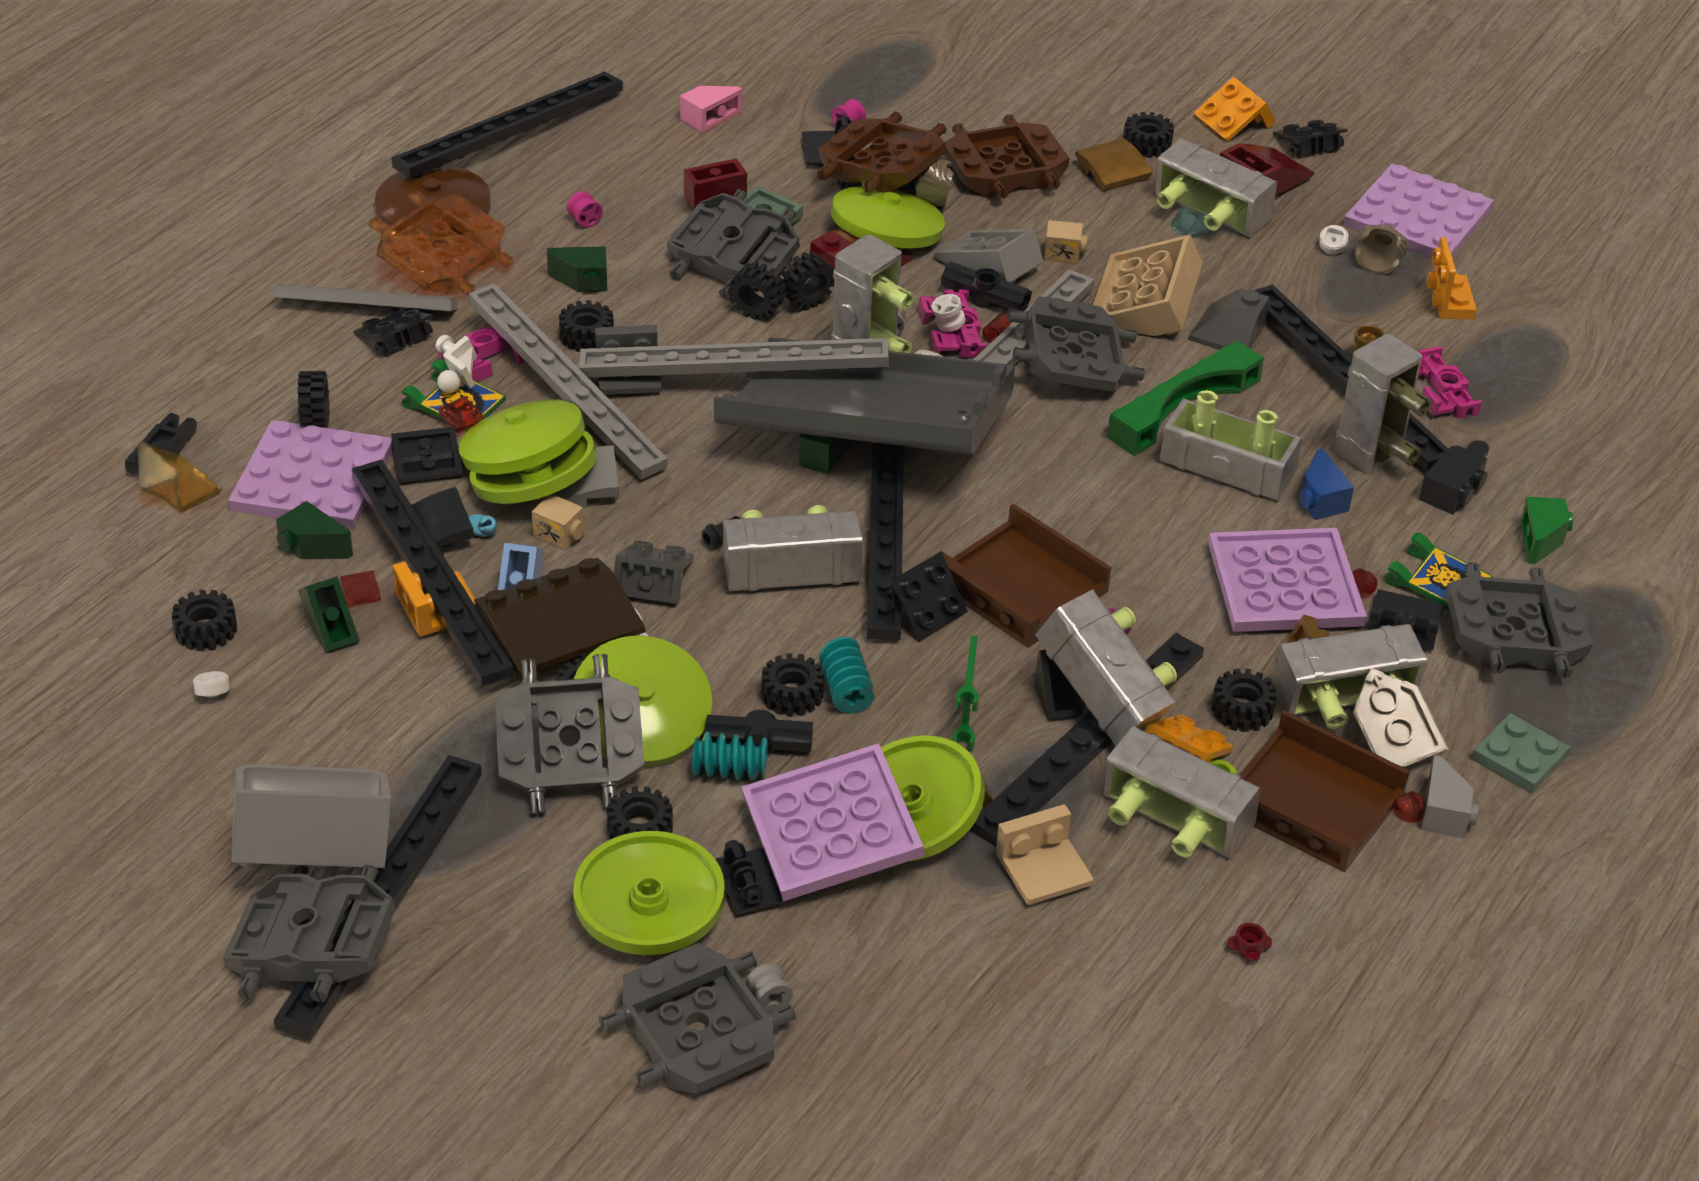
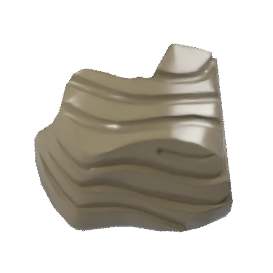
M939 158L921 172L915 180L916 196L930 204L945 208L953 177V172L947 167L952 166L953 163Z
M1389 224L1364 226L1358 236L1355 252L1356 260L1362 268L1370 272L1383 275L1389 274L1396 269L1400 260L1406 255L1408 239Z

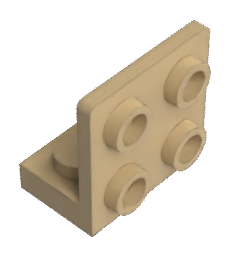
M1065 804L1000 823L998 826L996 855L1028 905L1093 885V876L1068 839L1071 813Z

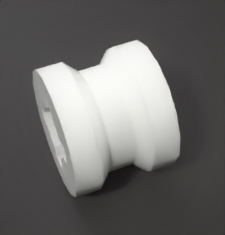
M945 294L933 301L931 307L933 314L936 316L935 321L939 330L952 332L964 325L966 319L964 312L961 310V300L957 295Z

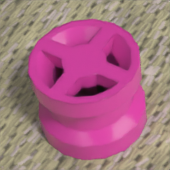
M850 99L843 105L835 107L832 110L831 116L835 125L837 119L841 116L848 117L851 122L857 119H866V112L858 100Z
M586 191L575 193L567 203V212L583 227L589 228L594 226L602 217V206Z

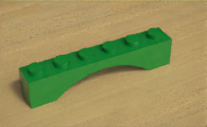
M1238 340L1226 347H1222L1216 353L1200 360L1185 371L1179 372L1173 378L1157 385L1142 396L1136 397L1123 407L1114 410L1109 417L1107 438L1133 456H1136L1156 444L1157 433L1161 424L1170 413L1176 410L1183 399L1195 400L1199 392L1205 390L1212 391L1216 395L1240 394L1260 382L1264 357Z

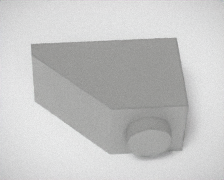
M1434 755L1428 778L1421 830L1465 838L1468 824L1475 826L1479 804L1472 803L1474 788L1442 756Z

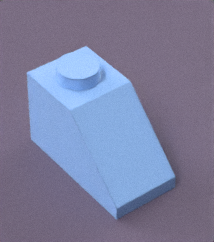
M504 543L498 590L515 586L518 582L525 579L541 577L545 549L535 546Z

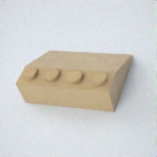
M1191 235L1110 254L1093 305L1103 307L1120 328L1136 330L1137 334L1149 336L1171 335L1182 330L1203 264Z

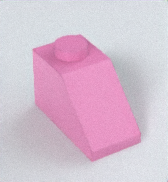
M698 86L680 95V120L701 132L742 112V88L738 86Z

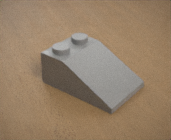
M1035 229L969 231L934 252L935 258L946 264L951 261L974 270L991 268L999 272L1000 279L1014 284L1016 283L1015 279L1032 273L1034 267L1044 262Z

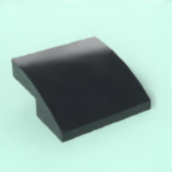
M455 426L391 434L399 483L463 475Z
M456 487L432 494L411 505L443 555V545L474 538L473 526Z

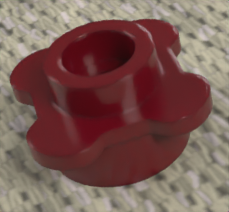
M1244 923L1237 928L1235 936L1228 938L1227 946L1230 950H1237L1248 961H1258L1260 953L1264 949L1271 948L1272 939L1266 935L1265 930L1260 925Z

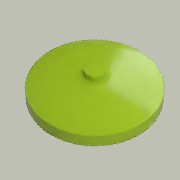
M862 186L849 187L836 193L830 211L834 222L853 236L862 238L869 234L895 248H922L933 245L942 238L945 227V218L935 206L915 195L896 189L886 193L877 190L866 193Z
M555 399L526 402L496 412L475 424L462 437L458 449L464 466L475 473L497 475L518 472L541 465L566 452L581 438L584 433L585 423L579 407L571 402Z
M584 431L581 438L570 449L541 465L518 472L497 475L480 474L470 471L469 477L475 494L484 501L498 504L531 501L558 492L582 478L595 464L597 450L592 436Z
M626 636L601 645L586 657L578 668L574 679L593 678L594 663L592 656L599 654L601 668V654H607L609 675L639 689L644 768L657 767L676 761L694 748L696 736L698 741L701 740L706 731L707 714L711 715L712 692L705 672L699 663L685 650L669 641L656 637ZM602 700L598 701L602 756L607 758L604 703Z
M928 735L899 739L881 747L924 846L925 856L911 861L936 855L958 842L976 822L984 802V780L973 756L963 746L952 740Z
M640 831L624 834L606 841L584 859L577 870L573 884L575 911L585 930L602 944L630 954H665L683 949L695 943L713 928L724 906V877L715 858L704 847L691 839L669 832Z

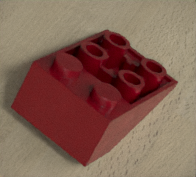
M1238 143L1220 152V156L1250 170L1263 173L1264 176L1277 181L1275 196L1314 176L1313 171L1272 147Z

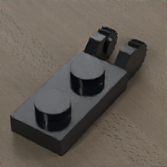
M174 413L167 414V417L160 424L157 423L125 460L126 471L155 479L185 442L189 441L192 435L194 436L197 430L196 420L188 417L179 425V415Z

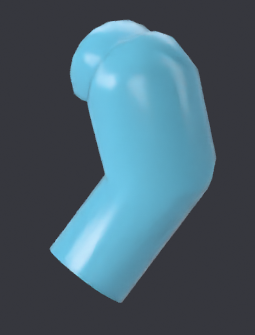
M481 514L468 516L473 526L474 536L485 538L492 536L496 532L497 522L492 516Z

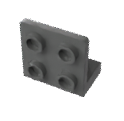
M657 325L595 328L596 348L658 346ZM644 375L598 378L599 390L604 395L647 394L661 391L660 376Z
M634 541L633 545L627 546L616 554L614 575L627 597L677 604L680 601L683 569L693 561L694 554L685 553L686 548L680 546H666L665 550L653 548V543Z

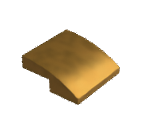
M1124 138L1080 149L1075 152V156L1087 176L1093 174L1101 191L1149 179L1153 173L1141 153Z

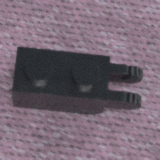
M1476 440L1471 442L1466 449L1461 446H1450L1424 475L1419 500L1452 515L1455 514L1461 505L1466 506L1471 500L1475 489L1480 490L1486 482L1488 472H1485L1489 445L1484 441Z

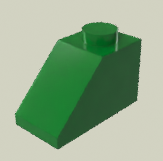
M1526 498L1521 517V526L1529 564L1538 563L1563 545L1567 531L1572 530L1573 513L1568 512L1566 499Z

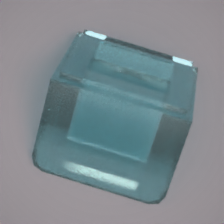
M1180 208L1171 222V227L1181 236L1190 234L1194 238L1213 232L1205 226L1204 216L1200 212L1187 208Z

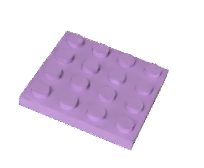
M1391 164L1345 215L1343 225L1361 231L1367 225L1389 224L1408 239L1409 250L1431 258L1433 249L1438 248L1440 237H1446L1453 258L1491 212L1494 200L1485 197L1481 193H1473L1455 184L1434 179L1430 175L1409 170L1405 166Z
M271 420L228 499L229 510L279 518L303 502L308 501L347 529H355L368 502L354 482L351 468L381 459L386 465L393 451L392 438L317 426L301 427V424Z
M1337 528L1209 533L1208 545L1233 632L1294 629L1303 614L1315 617L1318 628L1365 626L1367 615Z
M879 743L741 787L783 902L925 856L924 846Z

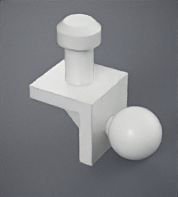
M449 335L440 336L436 341L435 347L443 354L442 356L449 370L441 372L438 376L437 383L439 388L445 393H453L459 389L462 382L471 389L475 386L472 379L473 361L478 357L470 339L464 336L454 344V340Z

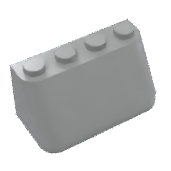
M258 764L238 767L235 775L231 863H239L245 867L277 864L279 867L287 869L297 868L299 865H312L323 870H333L340 866L354 867L356 870L362 871L365 865H368V868L369 865H373L376 868H385L391 806L388 776L383 772L371 769Z

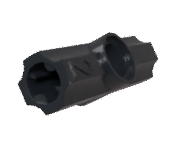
M950 261L945 266L941 276V284L944 287L958 292L959 290L969 291L972 301L980 307L998 305L1006 309L1024 312L1028 308L1032 296V291L1028 288L1000 279L999 272L991 268L974 270Z
M761 709L749 712L746 717L707 714L706 731L710 732L712 742L716 743L719 734L724 733L726 744H730L734 734H736L741 745L745 744L748 736H752L755 747H758L762 738L765 737L768 742V755L773 749L811 752L813 722L778 720L769 711Z

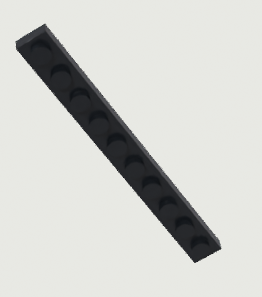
M602 72L392 157V168L409 178L418 177L421 173L433 168H440L443 164L464 158L465 155L477 150L486 149L489 145L505 141L516 134L527 132L540 124L549 123L551 120L562 115H569L572 111L588 107L601 99L610 98L613 94L623 91V81L607 72Z
M1273 284L1253 290L1259 294L1269 296L1266 320L1338 389L1346 394L1349 379L1348 371L1352 364V358ZM1410 413L1405 440L1421 449V454L1416 463L1428 472L1448 448Z
M873 442L867 639L901 640L902 605L896 602L890 603L885 596V592L888 590V586L892 584L891 580L902 574L904 446Z
M381 459L351 468L354 482L403 561L406 562L412 573L416 572L419 575L423 593L430 594L436 614L480 685L483 687L513 677V664L384 461Z
M1175 633L1145 661L1152 670L1163 662H1168L1174 667L1177 679L1172 684L1165 686L1168 690L1203 658L1204 648ZM1090 711L991 801L980 812L976 822L969 831L996 847L1000 823L1037 813L1113 741L1100 728L1099 722Z
M448 755L388 845L385 868H377L379 873L374 883L392 897L396 907L482 775L481 764ZM352 900L345 910V919L339 924L330 952H334L355 900ZM350 979L332 984L327 999L324 1002L321 999L320 1002H317L310 997L316 982L299 981L275 1016V1029L311 1040Z

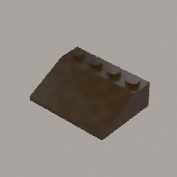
M587 558L580 561L577 565L565 569H554L548 575L536 579H525L518 582L515 586L503 590H492L486 593L485 596L474 599L476 608L513 664L514 671L520 677L522 676V660L527 659L528 673H530V659L536 660V671L592 652L601 645L617 638L637 636L646 632L643 622L613 571L599 558Z

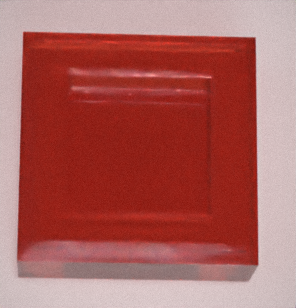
M466 396L439 407V416L450 427L455 426L456 433L466 430L483 420V413Z
M373 570L340 576L341 587L348 607L381 600L380 590Z

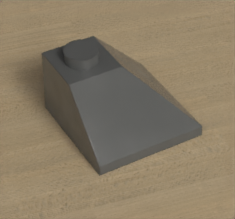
M1241 288L1210 303L1189 335V341L1219 350L1238 340L1251 348L1265 326L1269 296Z

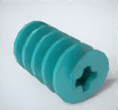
M840 637L828 642L819 654V664L822 667V671H824L825 681L835 708L848 714L865 710L873 703L875 696L872 692L873 683L866 669L867 666L863 660V654L860 651L857 640L851 637Z
M706 731L702 741H698L697 736L695 738L692 773L699 776L705 766L708 777H713L719 768L720 775L724 779L728 778L733 769L736 780H742L746 771L750 781H756L760 772H762L764 780L768 759L767 738L763 737L759 746L755 747L752 736H748L745 744L741 745L738 735L734 734L730 744H726L724 733H720L715 743L712 742L710 732Z

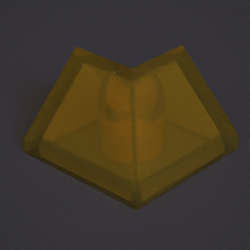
M142 441L139 444V490L163 498L180 514L219 495L222 491L220 486L187 458Z

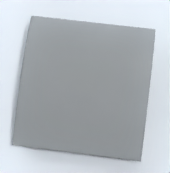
M614 445L596 447L597 459L593 467L578 481L553 493V495L583 507V509L587 508V499L619 497Z

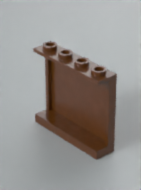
M1011 504L1009 507V518L1006 523L955 557L951 558L942 552L964 604L1027 648L1039 641L1035 634L1058 607L1090 590H1094L1100 598L1109 589L1111 567L1015 504Z
M1283 710L1278 729L1239 776L1243 780L1261 788L1255 828L1345 873L1404 796L1410 771Z

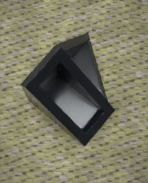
M1039 650L1034 686L1047 719L1083 715V710L1086 706L1084 701L1054 660H1051L1046 654L1047 651Z

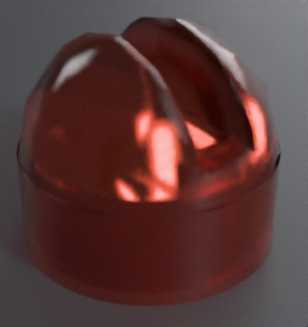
M1362 568L1355 569L1352 572L1360 596H1369L1376 591L1378 582L1373 573Z
M1415 791L1401 793L1395 804V815L1404 822L1414 823L1419 821L1423 816L1425 808L1424 799Z

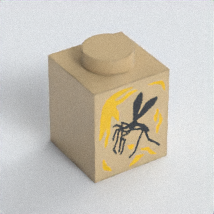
M1048 220L1044 260L1079 264L1080 252L1086 253L1087 235H1082L1083 223Z
M548 495L532 511L533 536L566 550L575 540H579L585 531L583 507L556 495Z

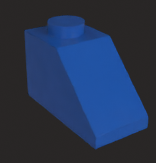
M1323 448L1316 451L1304 476L1303 487L1300 491L1302 506L1310 512L1315 520L1349 512L1354 490L1353 485Z

